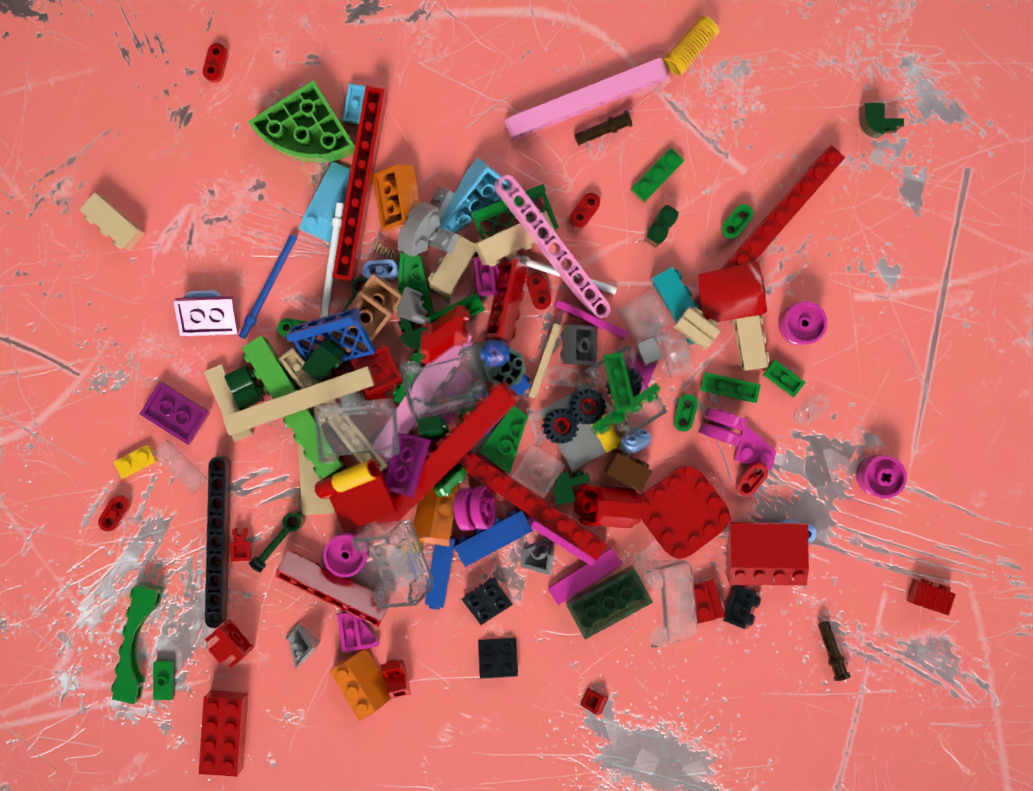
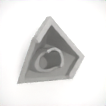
M406 287L403 291L396 316L423 326L424 323H429V318L425 317L427 311L422 308L424 301L420 300L422 293Z
M546 537L527 548H523L521 567L551 575L554 542Z
M299 623L286 636V639L289 641L295 670L320 644V641Z

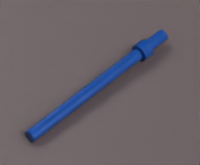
M290 234L250 314L246 315L244 319L245 324L238 335L239 337L246 339L251 327L255 326L256 318L297 239L296 236Z

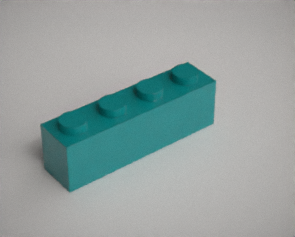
M670 267L653 277L650 281L676 323L688 307H696L700 311L701 308L697 302L694 303L692 301L690 289L682 284L680 272ZM682 334L688 346L694 344L693 341Z

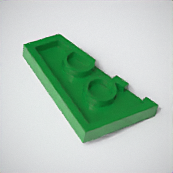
M401 252L397 289L402 295L406 287L421 292L420 300L424 301L422 308L427 311V314H434L435 311L421 254L412 257Z
M513 405L479 450L480 453L509 474L528 416Z

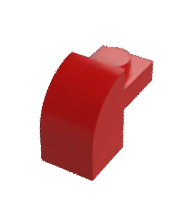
M403 659L398 661L389 660L382 664L381 672L386 678L388 694L391 698L395 699L411 695L409 678Z

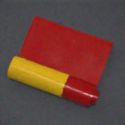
M372 459L322 479L315 484L316 495L321 499H330L344 533L398 512L381 470Z

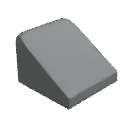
M654 337L637 343L636 352L645 366L662 359Z

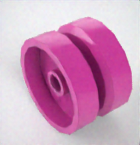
M800 302L787 307L781 313L778 321L781 336L793 345L812 344L824 336L827 329V317L819 305L812 302Z
M706 407L704 418L714 422V424L701 423L698 433L739 447L742 437L731 430H745L747 420L721 409L716 410Z
M871 455L864 458L858 465L856 480L859 487L865 493L879 498H892L899 495L904 489L907 482V472L904 465L898 459L884 455Z
M489 487L461 488L456 492L454 514L457 525L461 530L492 528L495 521L496 507L493 493Z
M342 532L336 535L327 543L323 552L326 568L332 574L339 577H350L357 574L365 566L369 558L367 541L355 532Z

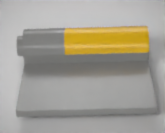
M583 382L575 386L576 391L540 410L541 417L546 418V414L555 409L565 408L569 411L571 405H569L572 401L571 398L577 392L584 389L593 390L590 383L586 385ZM585 402L583 404V410H588L590 412L592 410V404H587ZM558 421L556 426L560 428V431H563L565 425L562 424V421ZM579 422V425H577L579 431H576L577 436L573 437V440L568 443L557 444L571 471L620 446L621 439L613 425L610 426L611 429L603 435L599 433L594 436L591 432L592 424L583 425Z

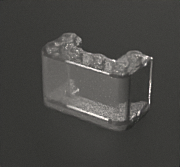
M410 520L369 524L351 539L358 553H365L370 549L376 564L377 571L382 580L374 591V598L378 608L417 606L431 591L433 577Z

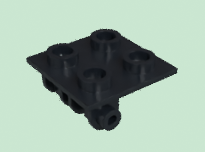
M495 577L493 579L489 578L483 585L480 584L479 588L475 587V590L468 594L466 593L465 597L461 599L480 625L513 605L498 585L499 583Z
M516 638L478 640L480 679L518 677Z

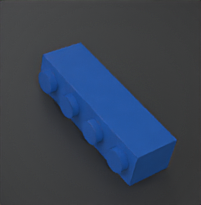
M515 508L507 513V517L503 519L500 517L496 518L492 528L482 530L477 528L473 531V535L469 537L464 535L458 538L454 548L464 567L532 532L533 528L527 523L528 519L524 511Z

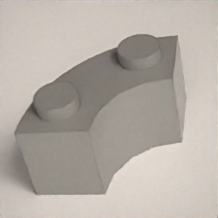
M425 201L417 204L407 214L408 219L404 227L400 228L398 235V250L412 257L428 250L430 235L440 226L438 207Z

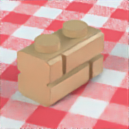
M688 307L673 327L703 350H706L721 330L717 328L719 325L710 318L709 320L705 319L702 316L703 312L698 308Z

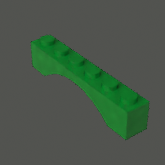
M140 583L134 586L130 592V599L132 600L126 612V617L128 618L127 625L124 626L122 631L124 640L118 651L120 660L115 667V674L117 675L111 687V693H113L112 700L135 704L142 697L145 680L137 662V640L145 620L160 606L163 587Z

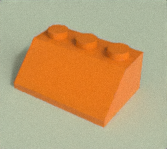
M396 164L375 173L373 176L381 231L404 227L408 219L407 214L420 203L414 165Z
M456 484L452 488V492L446 497L437 496L432 488L418 502L411 536L412 541L449 547L455 518L454 499L460 485Z
M367 648L361 649L335 664L329 671L358 721L373 714L392 699L388 694L386 679Z

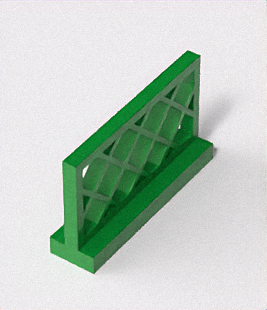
M544 184L524 191L533 204L535 199L542 197L545 205L543 210H539V212H544L547 209L554 229L559 228L545 193ZM517 196L514 198L516 206L521 205V200ZM503 200L470 213L481 240L486 238L484 234L488 235V237L493 235L496 224L506 229L510 227L515 216L513 213L508 212L510 209ZM527 212L526 219H528L530 212ZM501 213L511 215L507 226L497 222ZM484 220L493 222L490 233L483 231L479 222Z

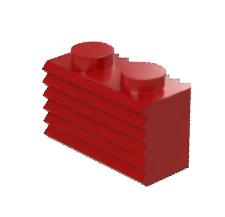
M921 578L918 581L914 579L907 601L949 616L956 597V593L950 591L951 587L942 584L936 587L932 585L933 582Z

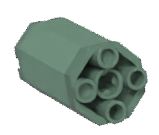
M487 340L475 343L468 357L473 373L493 384L497 382L500 385L505 381L509 386L520 383L526 371L521 353L509 348V361H506L504 366H487L485 359H481V347H485Z

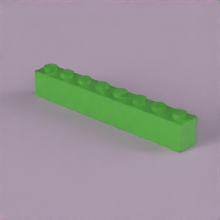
M261 335L242 347L245 352L243 357L248 363L253 365V373L257 379H261L264 383L263 389L268 396L271 395L273 399L299 391L288 371L278 360V355L266 337ZM310 408L283 418L285 425L295 433L293 435L295 441L303 446V454L308 461L311 460L314 464L313 470L318 477L325 479L346 466L331 441L322 433L319 422Z

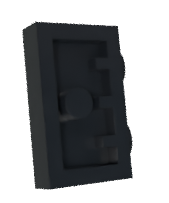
M734 585L723 621L743 629L753 626L756 617L753 615L755 608H758L761 603L760 592L740 585Z

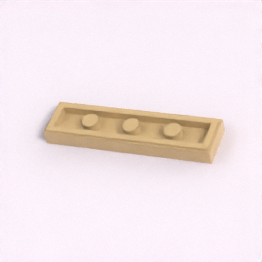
M555 323L553 325L529 397H537L561 325Z
M220 364L204 371L223 417L241 411L225 380L224 375H227L224 365ZM252 429L233 434L234 442L252 435Z

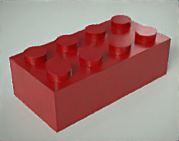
M210 690L204 696L198 774L237 777L242 771L248 693Z

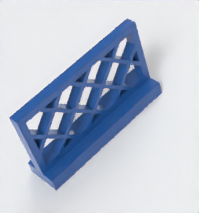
M358 308L295 325L285 335L289 342L293 341L305 362L315 351L313 350L314 344L317 346L321 344V341L316 340L317 335L325 338L328 337L329 340L338 343L339 347L345 346L352 350L351 354L343 353L341 358L344 360L342 362L376 352L359 319L361 313ZM355 325L359 331L358 335L349 331V326ZM336 330L343 333L342 339L333 336L332 332ZM346 335L356 340L354 345L344 341ZM304 339L311 342L310 347L304 346L300 340ZM358 341L366 344L368 349L363 350L357 347Z

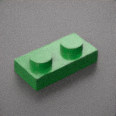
M775 359L772 360L762 374L792 398H795L806 383Z

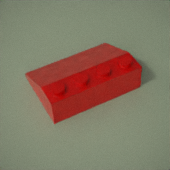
M513 258L500 264L496 290L506 289V291L498 292L494 295L485 336L487 338L511 342L516 336L515 322L520 317L519 303L524 298L523 284L528 279L527 266L518 259Z
M730 522L725 571L729 585L807 586L809 573L807 523Z

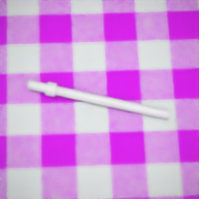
M337 202L335 215L331 223L333 229L320 313L321 318L328 316L333 284L332 274L342 223L344 204Z
M515 255L507 259L515 258L527 267L561 277L553 266L532 260L529 256ZM575 274L573 281L578 283L579 276ZM591 279L597 289L615 295L617 287Z

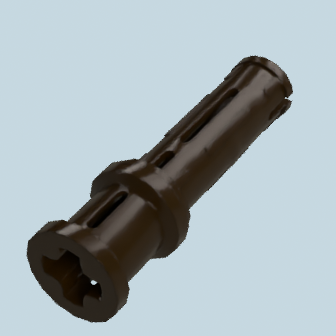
M627 110L616 117L610 116L607 121L574 134L576 143L580 146L611 132L615 134L622 128L632 127V120Z
M820 622L817 625L828 652V664L834 672V681L846 680L851 675L850 672H847L844 663L845 657L840 654L830 622Z

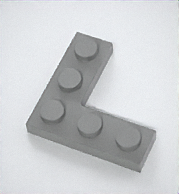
M438 186L429 204L438 207L441 221L455 193ZM437 227L430 235L428 245L451 254L460 236Z

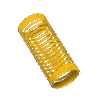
M702 15L663 59L667 68L678 76L682 75L689 68V65L696 60V57L701 54L700 52L719 34L717 24L708 16Z

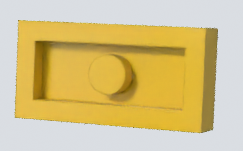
M149 444L113 463L121 479H124L158 462Z

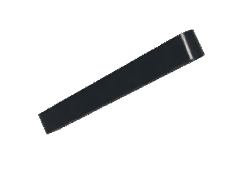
M226 456L214 457L209 461L205 623L209 628H217L227 619L231 461ZM218 460L223 462L222 470L218 469L216 465ZM217 479L223 482L221 489L216 486ZM217 498L222 501L221 508L217 507L215 503ZM216 517L221 519V527L215 524ZM215 537L221 539V546L215 543ZM215 556H218L221 559L220 565L215 563ZM214 575L220 578V584L214 581ZM214 594L219 596L220 603L214 601ZM213 614L219 616V622L213 619Z

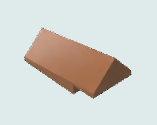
M372 274L347 308V310L359 309L361 313L359 319L371 342L400 304L402 293L390 281ZM349 326L348 330L358 335L359 331L356 326ZM334 330L332 335L342 339L343 333ZM346 335L344 341L354 345L356 340ZM358 341L357 347L366 350V344ZM342 346L345 351L351 354V349Z

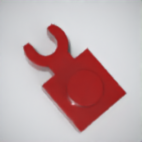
M247 527L243 528L242 535L238 534L237 528L232 530V536L236 541L230 542L231 562L252 560L251 541H246L245 538L248 535Z

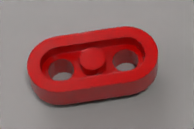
M214 43L209 46L203 66L204 77L212 83H217L223 78L229 56L227 49L220 43ZM216 50H220L218 55H214ZM214 68V73L210 74V69Z
M587 193L582 197L570 215L572 226L583 228L588 224L600 206L599 196L595 193ZM593 199L594 205H589L587 201ZM579 214L583 216L581 221L576 219V216Z
M539 272L531 273L527 279V287L532 304L538 310H545L551 304V296L545 277ZM533 279H539L540 283L538 285H534L532 282ZM544 297L545 302L542 304L539 303L538 298Z
M756 461L748 466L736 482V489L741 496L748 497L753 495L768 476L766 465ZM756 468H760L759 472H754ZM744 483H748V486L743 487L742 485Z
M116 496L109 501L98 519V525L103 531L109 532L118 528L130 509L129 499L125 496ZM119 502L123 503V508L119 507ZM109 518L113 520L112 524L108 522Z

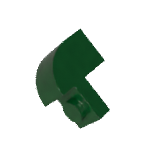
M864 103L859 108L860 127L865 134L872 138H879L885 133H896L897 130L904 126V118H885V103Z
M400 317V321H398L399 327L406 334L399 336V338L406 346L413 349H421L422 332L427 331V329L421 327L414 330L410 320Z
M565 470L555 478L553 493L557 506L576 501L572 486L589 482L588 472L584 473L583 470L573 472V476L569 477L568 470Z

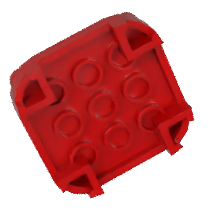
M691 466L675 468L669 475L641 494L642 522L663 550L676 559L686 558L694 554L723 532L731 521L730 511L726 503L704 474Z

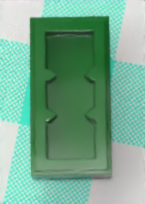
M155 660L153 662V700L174 699L175 660Z

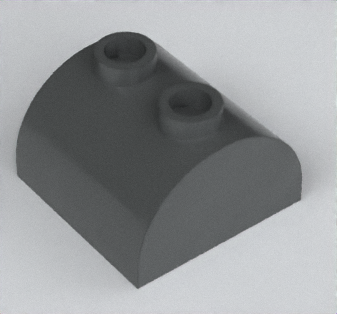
M563 325V331L561 332L563 350L560 353L563 364L596 365L597 327Z

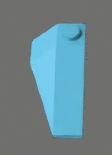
M477 157L462 178L440 221L439 227L453 233H458L471 223L472 217L470 213L501 201V197L496 192L494 185L496 180L503 176ZM503 180L502 188L506 191L509 189V184Z
M332 161L299 226L302 232L331 243L333 229L331 223L335 215L336 202L342 203L345 206L350 177L349 168Z

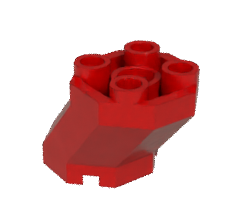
M456 306L432 324L424 323V328L427 331L422 332L421 355H424L425 359H421V363L431 364L453 347H463L464 343H468V331L465 330V324H469L470 312L466 310L465 306Z
M583 485L581 487L583 488L582 491H578L575 495L574 509L576 514H580L581 518L578 519L582 524L633 528L634 525L641 522L642 496L637 494L635 489Z

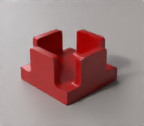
M387 346L377 349L374 354L351 361L355 371L365 367L370 369L375 385L364 389L367 397L373 394L381 395L394 389L395 384L403 381Z
M231 619L223 623L205 639L208 642L215 636L219 638L208 649L219 664H222L231 655L236 658L228 665L229 669L254 648Z

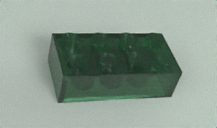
M633 565L565 601L584 639L595 635L653 603Z

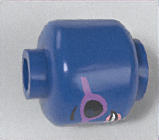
M487 340L485 347H481V359H485L487 366H504L506 361H509V345H506L503 340Z

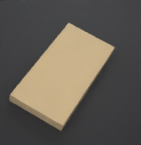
M332 443V445L334 446V448H335L336 451L338 452V447H336V446ZM298 444L302 515L335 513L329 498L321 499L316 495L315 484L322 480V477L316 475L313 470L314 464L311 460L308 461L303 454V446Z

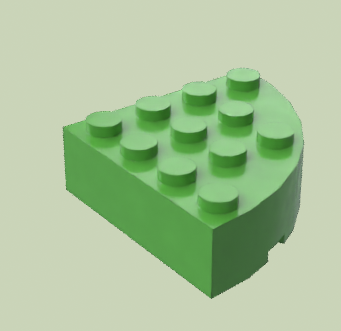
M314 80L248 121L254 131L274 150L299 161L311 163L332 162L354 154L355 145Z

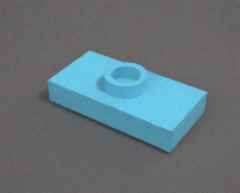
M349 83L343 123L359 125L365 86Z

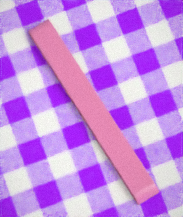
M658 58L507 118L504 123L511 140H515L658 84L670 76L663 58Z
M509 175L497 179L494 186L498 195L588 313L598 318L608 316L610 313L609 303L517 181ZM503 180L509 184L507 191L502 188ZM515 196L521 200L519 207L514 203ZM527 212L533 215L532 222L527 221ZM539 228L545 231L543 238L538 235ZM552 243H554L556 246L555 253H552L550 251V245ZM563 259H566L568 262L566 269L562 267ZM575 274L579 276V282L577 284H575L573 281V277ZM587 289H589L591 292L589 299L585 297V291ZM598 304L602 307L600 314L596 311Z

